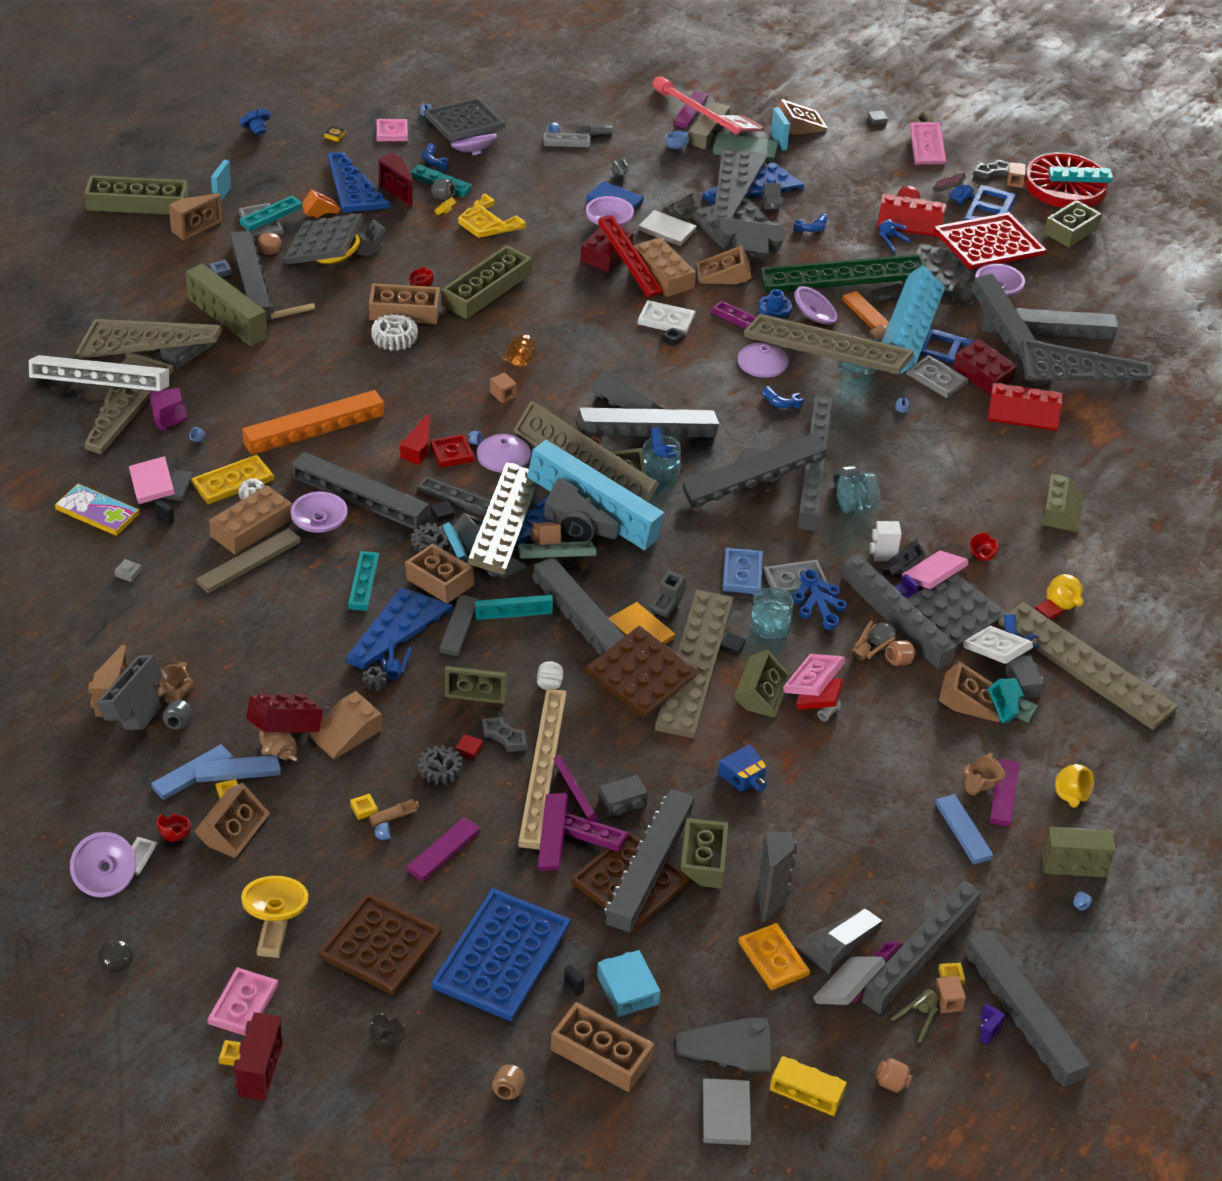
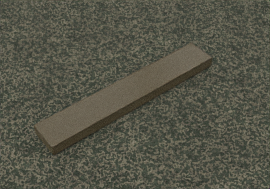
M288 528L196 578L197 584L209 594L301 543L300 537Z

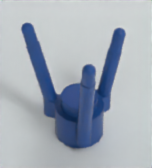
M887 219L881 223L879 228L881 232L879 234L885 239L893 253H896L887 236L896 234L907 242H910V239L896 231L895 228L898 227L906 230L905 226Z
M390 637L389 660L386 663L384 654L380 658L383 672L387 673V679L390 680L398 679L400 675H404L405 667L412 651V647H409L401 665L397 659H393V637Z

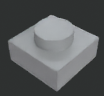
M124 559L115 569V576L132 582L142 571V566Z

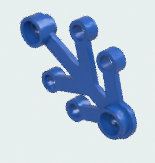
M807 569L800 576L802 585L793 594L792 601L795 604H802L805 598L804 594L810 588L812 594L806 604L800 608L799 616L803 619H808L812 612L811 609L817 603L823 616L822 624L826 630L831 631L837 627L839 618L836 614L829 612L825 602L833 605L837 612H844L847 603L842 599H836L840 591L838 586L820 580L815 570ZM818 587L827 590V594L821 592Z

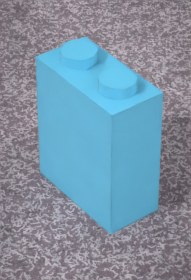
M640 950L626 952L621 956L606 958L598 962L597 977L617 1017L659 1005L660 989Z

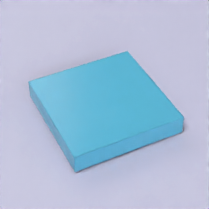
M779 107L773 108L770 134L775 141H778V146L782 151L787 150L790 123Z
M223 160L211 176L212 194L219 193L221 201L231 189L230 162L228 160Z
M449 522L444 524L443 528L457 558L467 563L469 557L457 532Z

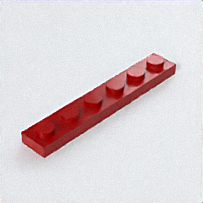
M613 215L599 218L597 223L646 296L649 298L660 295L663 289Z

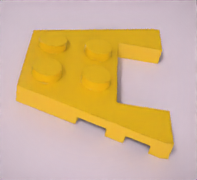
M483 194L480 200L474 202L472 208H468L458 217V223L478 238L526 227V222L518 216L502 221L489 212L487 208L494 206V199L487 194Z

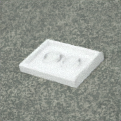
M654 210L639 225L638 230L681 246L696 231V226Z
M647 300L638 318V324L666 331L673 327L686 335L695 317V311Z
M988 626L963 642V647L1006 664L1033 648V644L1030 640Z

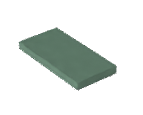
M717 133L713 154L722 155V149L747 150L749 152L768 153L767 162H774L778 141Z
M591 541L561 542L547 545L532 543L518 544L517 552L520 559L595 556L596 548Z

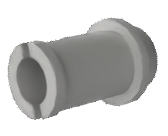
M838 699L836 707H826L817 712L818 717L824 722L828 721L835 712L840 711L842 705L840 700Z

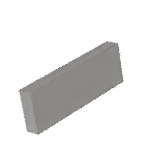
M544 133V146L590 147V134Z

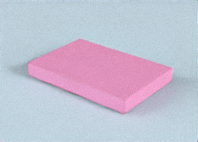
M940 122L910 123L909 128L915 165L945 164L946 156Z
M165 456L129 466L138 504L175 494Z
M940 550L904 572L902 579L903 575L908 574L919 586L931 589L968 565V559Z
M810 654L783 686L784 692L819 696L845 664V658L843 656Z
M237 967L208 1017V1024L246 1036L245 1028L247 1021H251L254 1012L264 1013L279 985L278 980Z

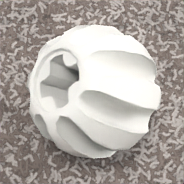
M256 478L243 481L239 487L238 494L240 499L243 500L265 487L264 483Z
M552 661L542 663L537 673L538 686L544 690L558 689L563 679L562 667Z

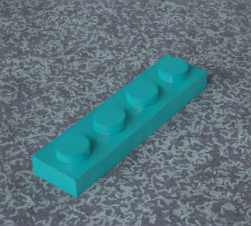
M417 165L410 172L412 178L429 185H433L437 179L450 180L455 185V194L461 197H465L472 190V184L423 165Z
M1049 167L1048 170L1050 181L1112 183L1113 180L1111 169Z
M294 196L287 197L240 218V225L248 231L255 230L301 209L302 202Z
M360 551L348 609L368 611L379 562V553Z
M552 595L475 601V620L552 614L553 598Z

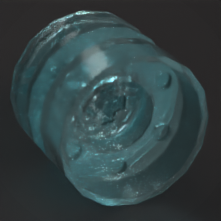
M662 435L663 444L677 446L672 451L677 456L661 458L655 455L653 448H651L652 438L644 443L643 457L646 475L660 484H665L676 480L680 475L681 446L675 438Z
M870 471L858 473L856 476L854 474L839 476L837 480V496L839 505L844 513L858 512L860 508L863 511L877 509L880 501V492L874 473Z
M764 588L757 591L753 599L750 622L752 631L761 637L769 639L781 638L787 635L790 631L794 600L792 596L778 588Z

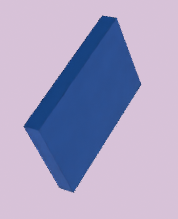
M602 181L587 195V201L589 202L603 196L622 198L628 201L634 210L644 200V196Z

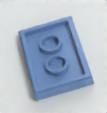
M726 548L722 591L760 595L763 551Z

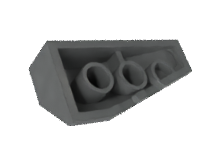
M558 478L545 502L544 517L558 523L561 516L565 513L569 514L572 511L581 512L589 516L591 522L594 523V534L616 539L618 537V523L602 509L597 510L591 504L592 501L588 497L586 499L578 493V488Z
M863 909L807 935L795 947V950L830 974L882 924V920L868 910Z
M744 1018L675 1033L676 1050L679 1056L703 1062L710 1060L718 1062L719 1066L727 1067V1065L738 1067L740 1071L744 1072L771 1071V1044L768 1018Z

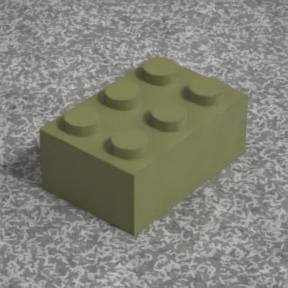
M1075 200L1047 217L1044 234L1057 240L1064 246L1071 247L1098 230L1102 214Z
M1049 827L1042 850L1044 873L1107 877L1115 854L1113 831Z

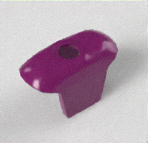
M179 388L151 391L150 402L156 426L161 431H166L168 427L188 419L185 404H182Z

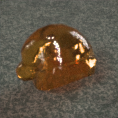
M526 334L514 336L507 345L506 353L502 356L505 362L510 361L516 366L523 367L528 365L535 357L536 346L534 340Z

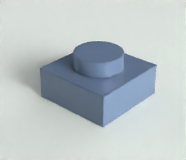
M226 260L210 263V269L218 276L232 275V270Z

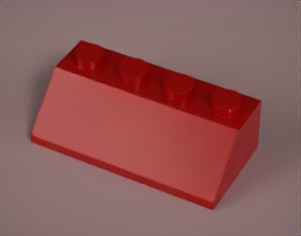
M883 194L877 228H880L883 221L889 219L906 227V230L895 227L896 231L938 237L933 230L935 226L942 225L946 204Z
M993 383L989 399L988 421L1057 431L1062 405V393Z

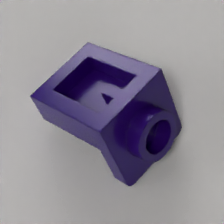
M908 574L903 575L902 583L894 586V588L907 599L917 593L918 583Z
M989 1004L983 1006L981 1014L983 1023L980 1027L982 1031L980 1041L986 1045L1002 1029L1005 1014Z

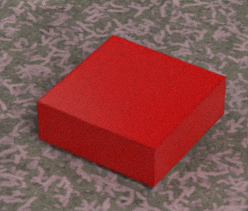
M1050 599L1035 607L1036 611L1050 620L1062 614V609Z
M464 734L455 747V751L474 759L483 746V740Z

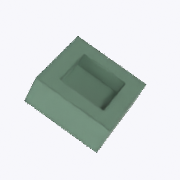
M1020 698L1018 700L1020 714L1016 718L1029 723L1037 711L1038 705Z

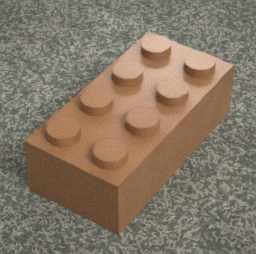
M661 237L634 245V248L663 289L662 293L666 297L695 287L696 271Z
M372 283L369 299V320L375 321L379 317H384V315L399 314L400 316L410 317L415 323L437 324L440 287Z
M266 485L209 520L211 537L234 555H237L292 521V503Z
M575 1002L552 1032L550 1050L630 1092L653 1060L654 1043Z

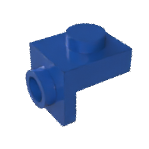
M962 182L948 195L949 199L960 206L968 198L972 200L975 198L973 188Z

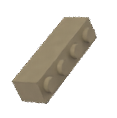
M716 102L707 107V109L719 116L729 115L730 106ZM702 114L700 119L695 122L693 128L688 131V144L706 149L723 126Z

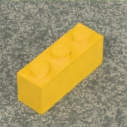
M782 1056L772 1076L770 1090L835 1116L844 1097L847 1082L836 1076L823 1073L816 1068L801 1064L794 1059Z

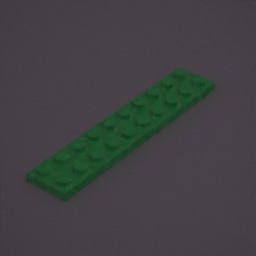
M922 254L762 267L760 268V274L765 292H771L774 289L792 291L801 286L825 288L906 281L910 273L920 266L924 265L926 267Z

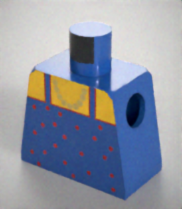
M750 744L719 761L718 775L738 790L744 792L754 787L758 792H761L767 787V783L764 781L766 765Z

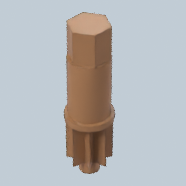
M413 799L398 803L393 807L370 815V822L373 827H376L381 823L402 818L405 815L416 812L419 803L418 801L413 802Z

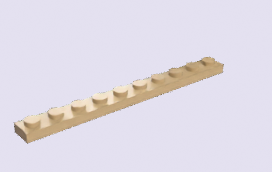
M546 689L518 847L540 850L546 794L550 792L555 764L553 758L556 757L566 700V691Z

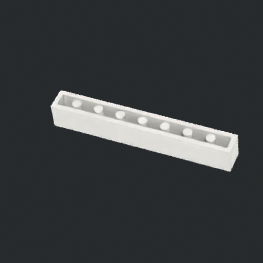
M41 355L29 359V377L154 391H161L169 387V369Z

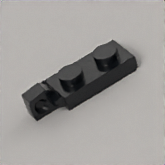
M918 540L912 541L888 560L890 565L882 570L885 577L893 574L895 576L903 574L926 556Z

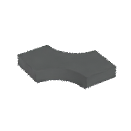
M996 160L989 164L978 163L973 176L987 180L995 175L1007 176L1010 163Z
M502 717L482 719L484 739H493L500 742L507 752L527 750L524 730L509 727Z

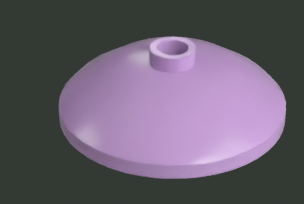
M492 133L452 142L451 146L461 152H472V155L480 154L481 150L486 149L496 140L497 134Z
M598 197L591 200L586 206V216L596 225H599L597 223L599 218L613 215L618 224L623 226L630 222L634 216L633 206L628 201L618 197Z
M988 264L982 266L976 272L975 277L993 273L1007 296L1015 295L1024 288V276L1011 266Z
M805 286L796 289L794 293L795 301L807 319L824 325L833 324L837 320L835 308L822 294Z
M755 342L743 347L739 351L737 361L740 368L746 373L767 378L775 377L785 372L788 368L789 358L784 350L774 344Z
M509 434L490 436L483 440L477 448V459L480 464L495 472L502 473L506 462L525 467L531 458V450L528 444L519 437Z
M328 492L305 494L299 497L291 507L293 522L301 529L314 533H323L336 529L344 523L348 514L346 503L339 496Z
M98 832L84 838L74 849L70 860V873L76 886L84 893L98 898L110 897L123 891L133 879L136 870V856L133 848L123 837L111 832ZM105 864L110 865V868L107 871L103 870V866Z

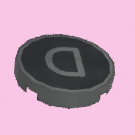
M572 511L569 514H563L558 522L561 525V536L569 542L590 541L594 536V523L591 522L589 516L581 512Z

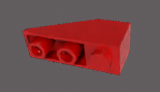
M429 414L423 420H420L414 430H411L409 435L400 442V458L420 465L428 456Z

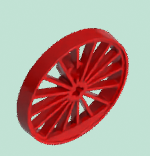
M1049 153L1033 159L1027 167L1024 177V184L1027 190L1034 197L1049 205L1064 208L1073 201L1078 200L1092 207L1103 201L1107 195L1108 183L1050 181L1049 167L1102 168L1085 157L1069 153Z

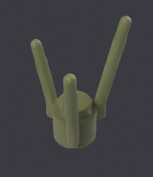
M927 989L921 996H918L912 1003L894 1015L891 1020L895 1021L912 1008H918L924 1013L929 1012L917 1040L920 1044L935 1013L938 1011L936 1005L939 1003V996L933 990Z

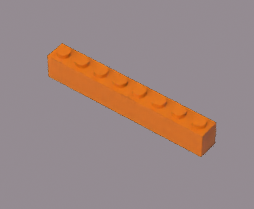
M376 390L248 426L242 428L243 443L251 455L382 417L384 416V402Z

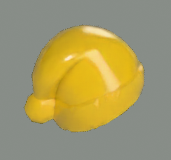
M1059 575L1050 582L1046 598L1047 600L1050 599L1062 610H1070L1075 606L1080 607L1084 603L1081 597L1083 592L1082 584L1072 575Z
M1078 764L1069 765L1062 769L1055 780L1057 795L1060 799L1067 801L1073 808L1077 807L1080 802L1087 801L1094 787L1092 771Z

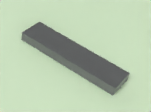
M459 596L440 645L439 653L459 656L475 614V601H479V598Z

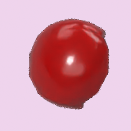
M913 186L902 187L897 193L899 197L921 199L919 191Z
M423 266L421 269L412 271L409 275L410 285L431 287L434 282L432 268L428 270Z
M987 532L977 533L969 541L973 557L980 561H990L996 557L999 551L996 538L993 539Z
M173 813L169 818L161 814L156 820L159 835L168 842L180 841L187 837L191 831L190 820L176 813Z

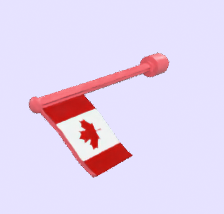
M656 77L653 80L652 85L657 92L664 96L671 94L732 131L734 135H738L742 131L764 130V127L744 115L719 116L675 90L673 83L664 77Z

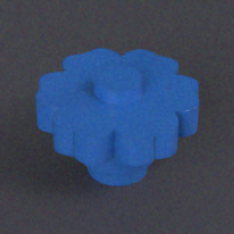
M267 109L254 110L241 117L239 122L241 127L244 129L251 128L252 132L258 136L267 131L265 121H268L271 115Z
M774 289L768 297L764 296L759 300V313L782 319L783 317H789L792 313L791 301L784 296L781 290Z

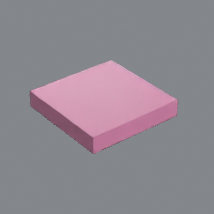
M376 119L377 141H408L407 119Z

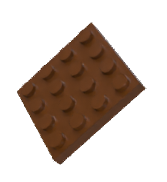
M640 625L590 663L585 671L644 719L698 674V670Z
M627 831L629 839L619 852L606 848L571 877L570 883L604 909L607 902H612L614 889L616 886H620L623 872L628 871L632 855L636 856L637 846L641 839L630 831ZM667 860L632 928L633 931H636L692 883V879L670 860Z
M367 892L318 951V958L394 996L440 937L442 928Z

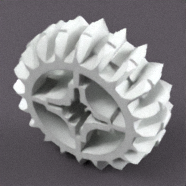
M384 315V317H379L378 320H375L371 328L374 343L379 348L383 347L384 350L399 351V349L405 350L406 347L411 348V345L415 344L418 337V328L415 321L411 320L410 317H405V315Z

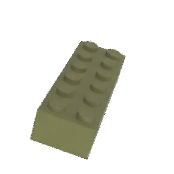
M90 175L84 194L86 210L159 215L170 214L169 204L182 198H189L188 180Z
M508 245L504 246L442 288L441 306L468 319L532 274V258Z
M203 263L186 271L187 297L191 302L195 303L201 310L208 313L210 317L217 320L250 347L267 339L266 311Z

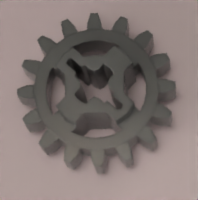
M426 523V527L419 525V530L414 529V533L411 534V547H414L415 552H421L432 543L445 551H449V547L452 546L445 530H443V525L437 527L436 523L433 526Z
M434 745L433 750L426 748V753H420L418 773H421L422 779L427 777L428 783L434 780L435 785H438L439 781H442L445 785L447 780L454 782V776L460 777L463 766L462 757H459L458 751L453 752V747L445 749V745H442L441 748Z

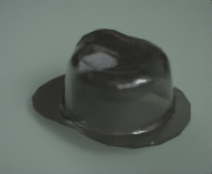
M694 193L667 206L661 213L664 214L671 211L679 218L691 216L698 209L692 198Z

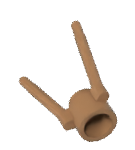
M870 621L855 647L851 650V653L860 661H863L865 658L870 660L875 653L894 641L895 637H891L870 651L871 646L867 643L869 639L868 633L871 631L870 628L873 624V621Z

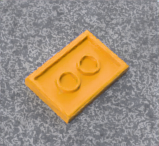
M638 602L609 617L610 621L624 636L640 625L664 645L675 639V633Z
M777 923L739 937V944L771 991L809 976V968Z

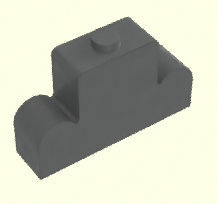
M720 218L717 227L718 242L724 246L733 244V249L742 245L749 262L764 264L768 252H778L784 239V226Z
M154 655L137 656L96 702L104 720L121 721L125 730L144 729L151 722V719L161 709V703L153 685L160 683L162 673Z

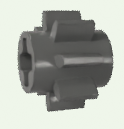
M620 157L611 163L613 167L610 169L614 175L618 174L620 177L629 171L627 167L630 164L627 159L623 160Z
M370 667L367 672H363V686H367L369 691L375 692L381 690L382 686L386 687L387 673H382L381 668Z

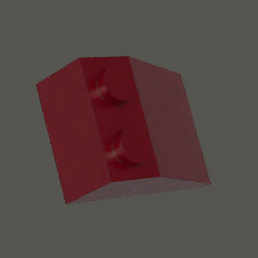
M393 152L378 159L379 186L408 206H413V179L404 159Z

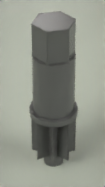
M579 125V128H576V133L590 134V136L613 134V126Z

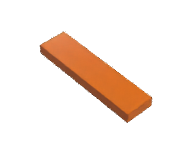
M857 291L843 295L842 300L872 329L879 325H884L885 327L889 325V322Z

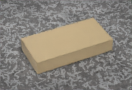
M264 920L257 948V956L280 957L288 923L287 920L275 922Z

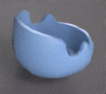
M682 131L667 133L665 136L666 144L671 149L685 147L689 139L688 133Z

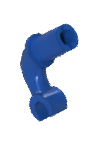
M429 143L421 154L426 164L435 166L440 171H446L448 159H435L436 145Z
M820 214L818 219L811 224H806L803 220L798 219L794 223L793 231L798 233L803 231H823L828 221V216Z
M766 386L762 390V395L769 401L771 406L781 409L802 407L804 398L799 399L800 394L798 393L793 394L790 399L781 398V395L776 394L770 386Z
M652 428L651 448H653L655 455L661 458L676 457L677 454H673L672 451L677 446L663 444L662 428Z
M1004 615L1005 631L1018 636L1016 615ZM1029 634L1025 639L1032 641L1034 638L1040 637L1035 634ZM1038 643L1033 644V648L1040 646Z

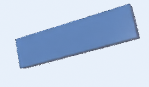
M221 744L152 782V789L165 800L196 782L194 762L233 759V756Z
M273 755L194 762L193 766L196 782L278 776L281 771L278 757Z
M953 794L936 799V806L973 865L992 860L993 853L956 795Z

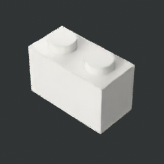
M899 521L876 522V528L872 530L873 543H870V554H873L874 561H888L898 553L901 540Z

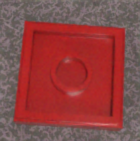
M465 434L430 440V447L440 468L475 461V456Z
M832 679L819 696L799 694L796 703L797 709L836 707L844 684L843 679Z

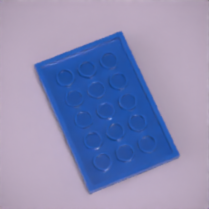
M492 888L431 982V988L512 1022L571 925V919Z

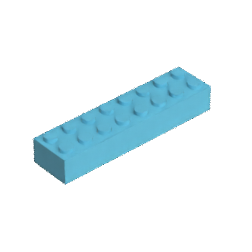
M924 265L908 275L881 342L914 350V356L900 372L901 374L916 365L945 289L943 283L937 280Z
M547 440L532 450L527 476L529 479L550 492L558 478L574 485L579 489L578 493L585 499L588 497L592 501L591 504L597 510L602 509L618 523L619 535L643 550H646L658 540L664 516L663 511Z

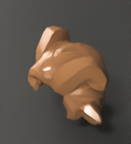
M179 662L177 665L170 664L160 668L162 678L160 683L156 685L158 687L157 694L159 697L163 695L165 702L168 704L174 700H182L183 696L194 686V682L186 671V662Z
M260 730L259 737L262 745L261 754L263 756H279L284 762L289 759L298 760L295 755L297 753V745L290 732H263Z
M988 753L986 756L963 768L966 777L965 789L968 794L976 795L980 791L988 790L1006 777V772L1001 768L999 762L995 758L992 759V753Z

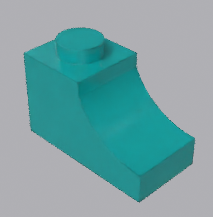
M1016 678L999 679L988 688L1002 723H1009L1020 714L1018 700L1024 695Z

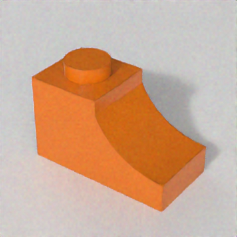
M312 189L302 201L304 213L309 217L314 216L319 219L320 216L326 213L338 214L341 210L335 200Z

